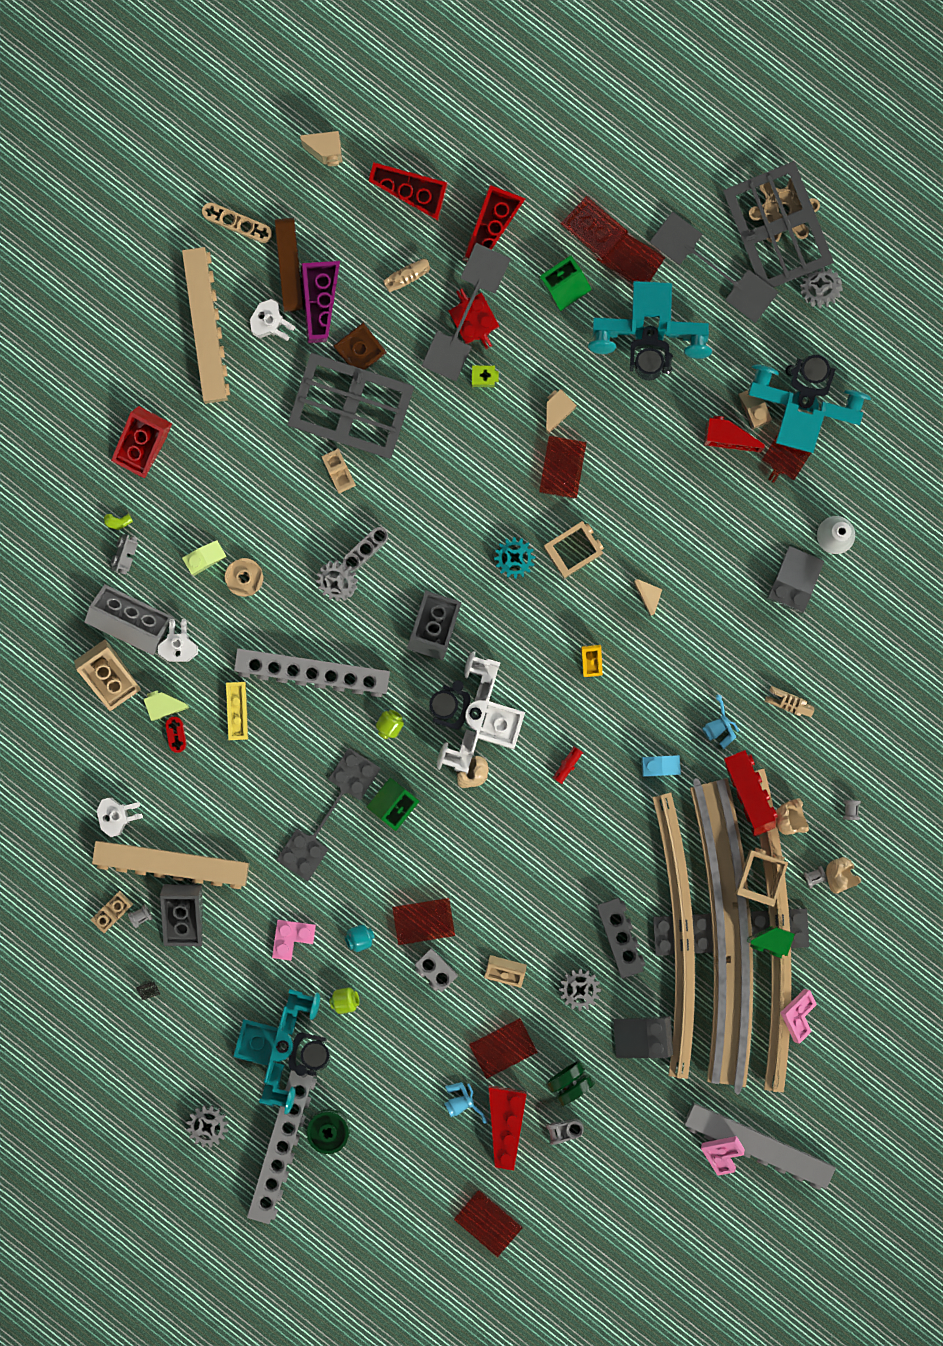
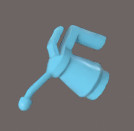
M716 695V700L720 703L722 716H720V719L706 723L702 730L710 741L716 739L727 729L729 735L719 743L724 750L736 738L730 724L733 725L737 732H739V729L734 722L729 721L725 716L721 695Z
M462 1082L445 1086L448 1093L462 1090L464 1095L449 1099L448 1102L444 1103L450 1117L458 1116L468 1107H472L481 1115L482 1122L484 1124L488 1123L485 1115L474 1105L472 1099L473 1091L470 1084H467L471 1092L470 1097Z

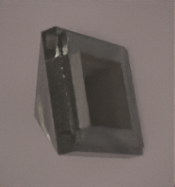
M145 981L136 987L142 1000L160 994L154 981Z

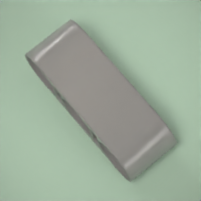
M382 527L373 529L343 558L345 567H348L346 563L349 558H355L357 565L351 568L350 571H357L387 543L389 538L387 531ZM379 531L385 534V538L382 541L374 539V535ZM367 544L371 547V552L365 555L361 553L360 549L363 545Z

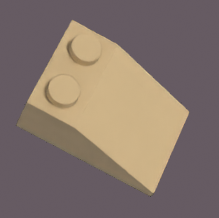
M106 639L74 661L76 670L109 711L141 690Z

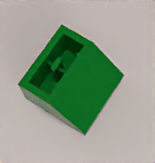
M572 255L539 276L540 283L560 312L592 291L586 277Z
M390 777L368 804L367 808L394 831H397L420 800Z
M771 926L748 937L747 942L755 950L763 952L764 949H767L770 955L782 958V955L788 956L795 934Z

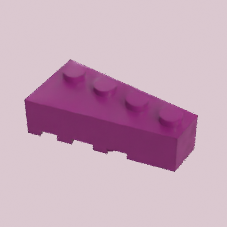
M340 261L302 263L301 265L307 343L327 342Z

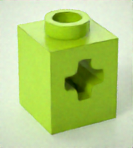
M472 365V387H495V382H499V371H495V366ZM483 372H487V375L491 376L487 378V381L480 377L483 376Z

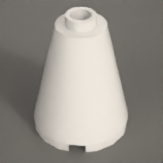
M832 516L825 519L819 525L817 540L824 551L831 554H841L849 550L853 545L855 530L847 519L840 516Z

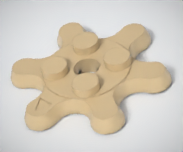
M791 178L785 188H776L782 205L789 207V213L786 215L803 209ZM770 182L760 185V190L766 198L762 207L768 222L783 218L782 214L779 213V205ZM811 198L810 202L814 212H817L820 208V203L817 199ZM758 206L752 207L749 211V217L755 221L763 219ZM805 224L792 228L794 234L799 239H805L809 235V229ZM782 233L774 236L776 242L780 240Z

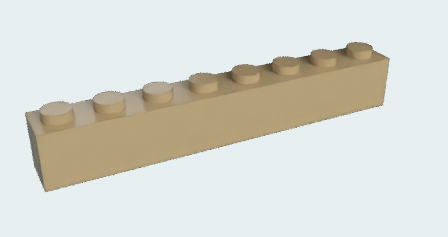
M205 247L182 250L203 401L205 404L228 401L227 395H230L229 384H225V376H228L227 366L223 365L222 358L225 357L224 346H220L219 339H222L221 327H217V320H220L218 308L215 309L214 301H217L216 290H212L211 285L214 282L213 271H209V264L212 263L211 254L207 252Z
M95 841L92 864L97 865L98 869L108 870L109 866L115 867L118 872L127 873V869L135 870V874L146 875V872L154 873V877L165 878V875L173 876V880L184 881V878H191L192 882L203 884L205 880L211 881V885L222 886V883L230 884V888L241 889V886H246L249 870L248 862L104 841Z

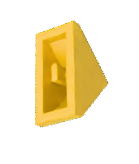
M601 645L581 647L583 676H602Z

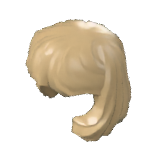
M474 756L471 759L467 774L466 772L456 771L458 786L469 788L482 785L487 780L489 772L486 759L481 756Z
M800 798L790 800L776 810L778 816L775 818L776 827L784 835L806 833L809 831L808 823L803 815V802Z
M846 857L834 859L826 868L829 888L835 894L861 883V878L851 873V869H854V864Z

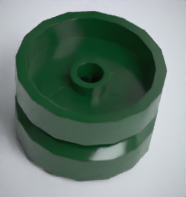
M580 1060L567 1066L545 1083L551 1093L561 1090L555 1097L560 1107L578 1099L595 1084L590 1074L581 1076L585 1071V1067Z
M323 1109L317 1112L311 1118L307 1128V1139L310 1146L322 1154H334L340 1151L346 1145L350 1134V1124L346 1116L335 1109ZM331 1128V1134H327L325 1129Z

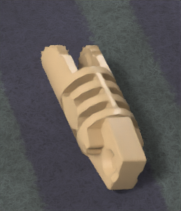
M420 259V261L418 260L394 272L383 281L387 290L392 292L418 280L419 277L429 272V262L427 259Z
M771 686L770 692L782 698L777 700L766 696L765 702L798 716L803 714L812 717L814 707L808 705L806 700Z

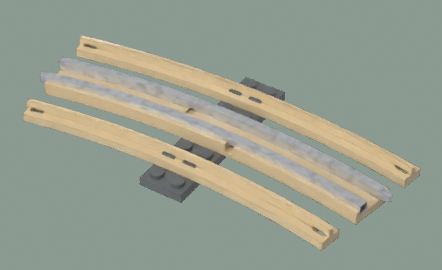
M765 769L756 770L755 772H759L762 778V783H760V785L762 784V789H766L769 794L770 800H768L771 808L773 807ZM695 778L693 781L694 787L689 789L702 843L711 914L692 915L687 867L672 794L667 793L652 797L664 849L672 906V916L653 917L655 955H675L673 1055L670 1057L668 1076L688 1079L694 1022V954L713 953V1018L707 1082L734 1085L736 1094L741 1092L742 1087H746L752 1031L753 950H755L750 947L751 944L747 942V938L766 928L775 926L792 932L795 935L788 956L782 955V958L771 955V1014L764 1090L784 1093L790 1031L780 1012L791 1002V948L809 947L807 908L788 909L785 875L774 907L768 905L767 911H750L749 898L735 894L745 861L728 778L702 785L699 779ZM665 798H667L668 805H669V809L667 808V804H666V799H665ZM660 799H661V801H662V805H663V809H664L663 811H662V809H661V805H660V801H659ZM777 827L759 835L761 849L767 851V856L773 857L774 854L782 856ZM763 859L767 896L770 897L780 865ZM746 879L744 889L748 890V884ZM678 1062V1070L676 1073V1063Z

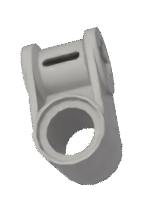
M571 1119L546 1125L551 1138L550 1145L579 1138L584 1131L583 1123L579 1119ZM572 1124L580 1126L581 1129L578 1133L570 1131L569 1128Z

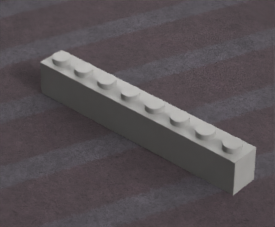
M694 1102L684 1121V1125L687 1126L686 1130L694 1134L701 1132L705 1134L704 1138L710 1141L737 1136L745 1149L743 1156L750 1158L752 1155L758 1158L757 1162L768 1166V1163L775 1166L776 1171L783 1174L787 1171L793 1174L792 1178L801 1182L805 1179L811 1182L810 1186L819 1190L821 1187L827 1189L836 1169L830 1163Z

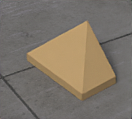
M639 579L635 580L634 585L649 615H654L662 589Z

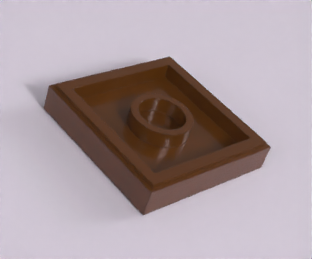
M364 322L334 345V348L348 365L366 370L387 354Z

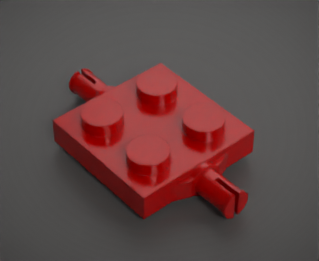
M463 288L456 291L461 302L456 307L448 310L457 328L471 299L467 298ZM482 293L475 296L459 332L465 344L481 340L485 349L493 346L488 335L500 326Z

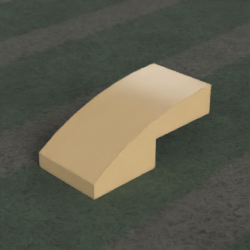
M339 448L321 456L339 494L356 486Z

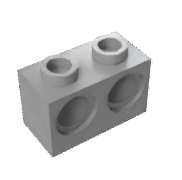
M432 948L415 963L417 967L415 971L422 978L426 976L430 980L428 984L435 991L439 989L443 992L458 977V974ZM426 959L432 960L434 967L429 970L425 969L423 961ZM439 973L447 975L448 979L445 983L437 981L436 976Z

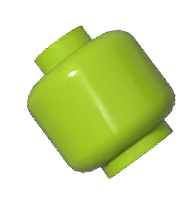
M394 710L384 711L376 722V729L379 731L378 735L384 739L396 738L404 726L402 715Z
M349 987L337 989L329 1000L330 1007L338 1014L354 1012L357 1006H359L358 993Z

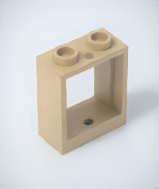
M583 521L543 546L563 579L603 555V545L599 539L595 540L591 535L594 533L588 523L584 524ZM581 529L594 548L595 553L568 570L553 546Z
M755 848V851L749 850L735 894L774 907L788 862L784 861L785 857L774 854L773 857L767 856V851ZM754 856L780 865L770 897L744 889Z

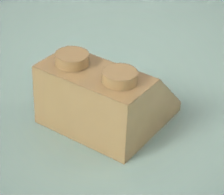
M339 131L300 135L303 148L323 164L337 166L343 162Z

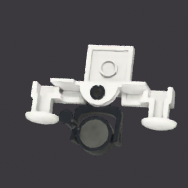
M476 651L471 652L464 671L466 678H468L469 673L482 676L475 702L470 704V694L461 691L464 685L460 680L454 681L452 687L443 685L442 690L436 692L429 701V711L434 717L433 724L459 730L466 721L469 727L475 730L473 732L466 729L459 752L448 749V743L443 744L437 759V768L439 770L442 764L454 767V771L466 772L467 774L478 739L513 750L517 742L525 712L489 701L500 662L474 657ZM457 694L463 699V707L459 719L454 724L445 722V720L451 719L458 709V701L454 695ZM472 712L478 713V717H473Z

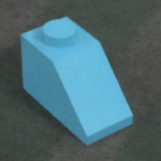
M680 755L641 757L643 777L681 775Z

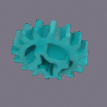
M513 537L512 542L505 539L506 545L500 543L501 550H495V553L499 554L498 557H494L495 561H499L496 568L501 567L500 574L506 572L507 578L511 574L514 576V579H517L518 574L523 578L525 571L527 573L531 572L528 567H534L535 565L531 562V560L536 559V556L531 555L534 549H528L530 543L528 542L524 545L522 538L519 542H516L515 537ZM520 546L518 550H511L509 547ZM525 552L528 556L527 564L523 561V554ZM503 553L507 556V562L505 564H503L502 562ZM510 554L514 556L518 554L520 563L516 561L512 563ZM517 566L521 569L518 571L509 570L511 567Z

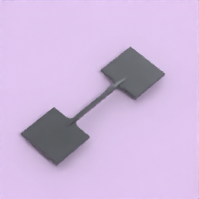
M672 211L650 243L679 265L688 254L692 253L715 269L733 284V290L725 300L756 323L779 292L749 269L739 281L732 280L695 251V245L703 234Z
M478 243L475 244L460 277L474 285L475 289L453 336L436 332L421 365L422 367L457 381L472 347L459 341L458 333L477 291L485 289L496 294L511 258Z
M348 748L328 779L341 790L333 806L313 835L309 836L296 829L276 861L309 881L329 850L317 841V834L343 794L349 793L361 800L381 768Z

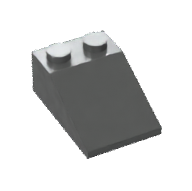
M789 546L766 599L798 613H804L824 561Z
M425 590L407 649L443 660L462 602Z
M163 884L160 902L164 946H202V885Z
M670 1016L613 1019L616 1058H667L673 1055Z

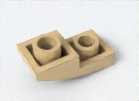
M119 891L102 907L91 921L105 933L127 912L133 903Z

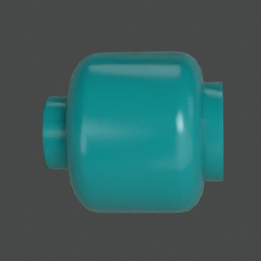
M363 924L348 929L347 935L344 936L347 947L354 952L370 948L372 946V939L375 938L372 929L367 928Z

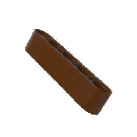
M294 218L275 219L284 312L304 310Z

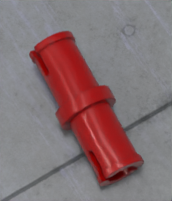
M573 746L565 760L562 759L561 766L552 778L563 784L570 771L575 769V764L584 752Z

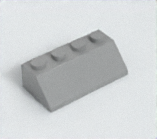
M104 584L89 606L84 623L154 656L158 645L162 643L169 628L170 619H173V617Z

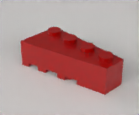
M373 162L368 180L371 184L431 218L439 220L448 187L447 182Z
M490 185L483 199L462 260L468 262L476 243L492 250L526 198Z
M746 750L724 758V765L733 787L737 789L736 793L739 802L745 807L743 809L746 819L753 826V830H751L753 836L755 837L775 829V818L778 816L775 808H770L768 803L770 797L767 790H763L760 785L762 778L759 772H755L753 769L755 763L751 754L747 755Z
M489 1085L495 1168L514 1171L527 1092Z

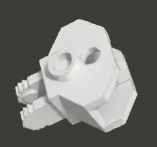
M272 299L259 303L250 319L251 331L258 338L272 334L288 341L290 337L286 333L279 331V327L282 324L292 331L296 328L283 319L280 315L278 303Z
M170 619L169 634H167V639L158 645V654L169 662H189L198 655V646L189 639L187 620L182 619L181 634H175V620ZM180 651L181 654L177 657L176 652Z
M113 798L102 799L97 809L101 830L110 837L121 835L125 825L130 823L129 821L143 818L142 814H135L130 817L127 814V809L138 808L140 803L121 805ZM106 815L110 817L109 821H106Z

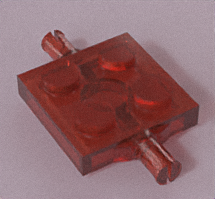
M776 436L761 460L773 469L767 480L775 483L781 474L794 481L811 452L775 443Z

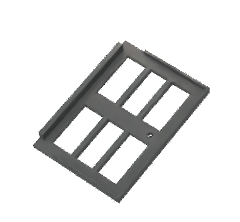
M795 161L723 190L755 274L771 287H777L834 263ZM787 174L791 177L803 208L790 215H786L773 180ZM770 182L783 218L770 223L767 220L755 187ZM752 189L765 225L749 231L736 195ZM806 222L809 223L822 257L805 264L792 228ZM787 230L790 233L802 266L787 271L774 237ZM767 238H771L784 273L770 279L767 278L754 245Z
M311 353L287 426L391 459L415 386ZM317 365L353 376L349 391H341L312 381ZM366 381L402 392L398 408L361 397ZM310 385L347 396L343 410L307 400ZM362 401L396 412L392 426L356 416L359 402ZM304 404L340 414L336 431L300 420ZM353 420L389 430L385 447L349 436Z

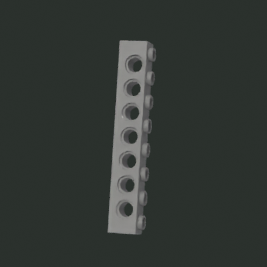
M238 648L234 671L239 672L238 676L249 678L250 674L257 675V679L269 680V677L276 678V682L287 683L288 680H293L295 685L301 686L313 683L315 688L325 689L326 686H333V690L344 692L345 688L352 689V693L363 695L364 691L371 692V696L382 697L383 694H387L390 671ZM259 660L260 668L252 670L250 667L251 661ZM273 662L279 664V671L276 673H271L269 670V666ZM292 665L298 667V673L295 676H290L288 673V668ZM310 668L317 670V676L314 679H309L307 676V671ZM329 671L336 673V679L332 682L326 679V674ZM347 674L355 676V682L351 685L345 682ZM366 677L374 678V685L372 687L364 685Z
M291 1070L285 1091H290L291 1086L295 1088V1086L301 1085L304 1087L305 1093L302 1095L295 1093L294 1104L299 1106L298 1113L290 1112L289 1114H284L285 1107L280 1106L247 1216L249 1219L270 1224L271 1219L275 1220L278 1209L275 1208L277 1201H281L284 1191L280 1188L282 1182L286 1183L289 1172L286 1171L288 1164H292L295 1153H292L293 1145L297 1146L300 1134H297L299 1126L303 1127L306 1118L303 1115L304 1108H309L311 1097H308L310 1089L314 1090L317 1081L313 1076L307 1075L305 1078H302L295 1071ZM286 1122L292 1123L294 1130L291 1132L285 1131L283 1124ZM285 1141L288 1144V1149L280 1150L278 1142ZM274 1160H280L283 1164V1167L280 1169H275L272 1165V1162ZM269 1178L275 1179L277 1186L269 1187L267 1180ZM263 1197L270 1198L271 1205L264 1206L261 1203V1199Z

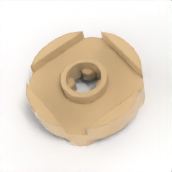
M241 558L232 562L226 569L225 581L227 587L235 595L241 597L252 596L262 587L264 580L263 572L255 561ZM244 572H247V576L250 577L249 581H245V583H242V579L239 578V575H243Z

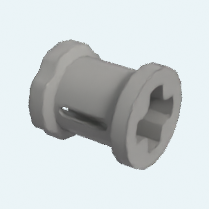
M843 800L845 804V816H843V819L860 820L858 810L861 801Z
M819 866L817 870L803 873L809 889L818 883L828 882L822 866Z
M145 904L142 905L141 909L128 913V917L135 928L148 919L150 921L153 919L150 910Z

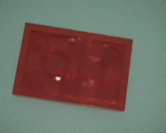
M587 196L560 223L565 230L602 261L628 234V230Z
M616 228L596 261L634 283V281L651 282L665 257L621 229Z
M549 436L539 493L577 499L587 442Z
M449 898L392 907L398 945L455 936Z
M521 1018L469 1043L486 1079L538 1053Z
M479 1189L454 1218L460 1226L497 1257L523 1228Z

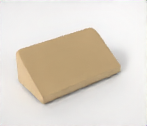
M490 955L484 978L521 988L527 965Z

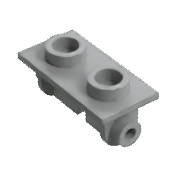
M122 534V537H119L117 541V553L112 557L110 565L112 566V571L118 572L119 569V573L126 575L133 560L126 556L127 553L135 554L138 538L130 536V539H128L129 535Z

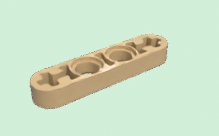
M207 203L202 208L204 218L212 223L260 243H267L272 239V231L265 224L215 203ZM213 207L215 213L220 214V210L223 212L220 215L219 221H217L218 216L211 214L209 217L206 210H210ZM225 215H232L234 221L231 224H225L223 222ZM243 222L251 224L249 231L244 232L241 230ZM255 225L258 226L256 228L258 231L263 232L265 229L268 237L264 236L262 239L257 232H255L254 236L251 235L255 230Z

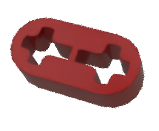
M171 717L166 722L168 744L173 752L180 753L187 747L184 724L180 718ZM172 720L180 723V726L177 727V734L174 733L173 728H170V724L173 723ZM175 736H178V740L183 742L179 750H177V747H173V743L176 742Z

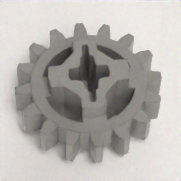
M823 267L821 271L818 272L816 270L813 274L809 273L808 278L802 279L804 283L800 285L802 297L806 303L810 302L812 307L818 304L819 308L822 307V304L829 307V302L835 304V297H841L840 291H843L842 281L838 277V273H833L832 269L826 272Z
M335 560L334 563L328 561L317 573L318 579L316 582L321 583L318 589L324 590L323 595L329 594L330 600L335 597L336 601H339L341 598L345 601L354 594L358 587L356 586L358 579L354 578L356 572L350 571L351 566L345 567V562L340 565L338 560Z
M579 968L578 973L571 970L572 975L565 974L567 980H561L564 987L559 988V991L564 992V994L560 997L561 999H567L564 1003L565 1005L571 1003V1009L578 1006V1010L581 1011L582 1006H585L588 1010V1004L595 1005L594 998H600L596 994L601 992V989L596 987L600 982L594 981L595 974L589 976V970L585 974L582 973L581 968ZM584 977L586 979L584 981H576L574 978ZM568 984L572 986V992L569 996L567 993ZM591 984L593 986L592 996L588 993V987ZM585 985V987L583 988L584 993L581 994L579 992L578 994H576V986L582 987ZM577 998H584L586 1001L575 1002L574 1000H576Z
M203 1105L202 1111L196 1108L197 1114H190L193 1120L187 1121V1124L191 1125V1127L187 1128V1132H192L189 1137L190 1139L196 1138L194 1144H198L200 1141L203 1148L206 1143L211 1148L213 1142L217 1145L220 1144L219 1138L225 1139L226 1136L223 1132H228L229 1129L225 1128V1125L229 1121L223 1120L226 1114L220 1115V1108L215 1111L214 1105H211L209 1109H207L206 1105ZM206 1114H212L216 1117L210 1118ZM198 1118L200 1125L199 1128L195 1129V1122ZM205 1122L212 1124L210 1130L208 1128L204 1129ZM220 1123V1132L217 1134L216 1125ZM201 1135H207L211 1139L202 1138Z

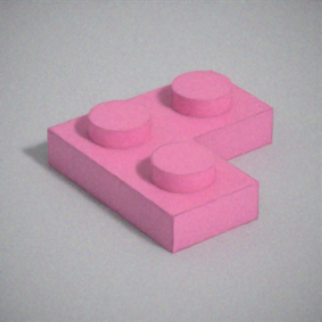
M277 920L272 958L291 961L294 942L313 944L316 925Z
M804 989L780 1012L793 1041L799 1044L812 1032L805 1016L817 1005L811 991L808 989Z
M737 1136L704 1142L701 1146V1150L717 1176L734 1173L736 1166L731 1158L743 1156L745 1151Z

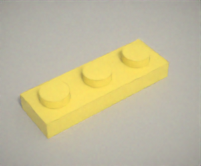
M246 682L226 683L228 740H248Z

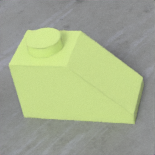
M216 540L196 549L182 559L190 573L195 576L227 556Z
M158 690L147 694L148 698L144 699L151 721L189 708L188 704L165 693H158Z

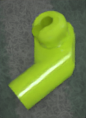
M112 514L104 516L105 525L116 530H120L133 522L129 514L120 519L113 517Z

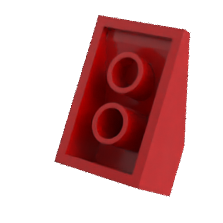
M138 406L130 412L111 461L145 478L167 438L172 423Z
M713 416V418H709L707 421L704 446L759 453L765 447V444L729 420H724L725 417Z

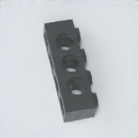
M617 897L596 904L621 978L644 972L642 967L646 965L643 956H638L636 949L639 948L636 937L632 938L630 930L633 927L630 919L625 918L624 912L627 909L624 901H620ZM619 914L621 917L620 922L612 924L610 922L611 915ZM618 933H626L627 939L625 942L620 943L617 941L616 936ZM627 950L633 952V958L629 961L623 959V953Z

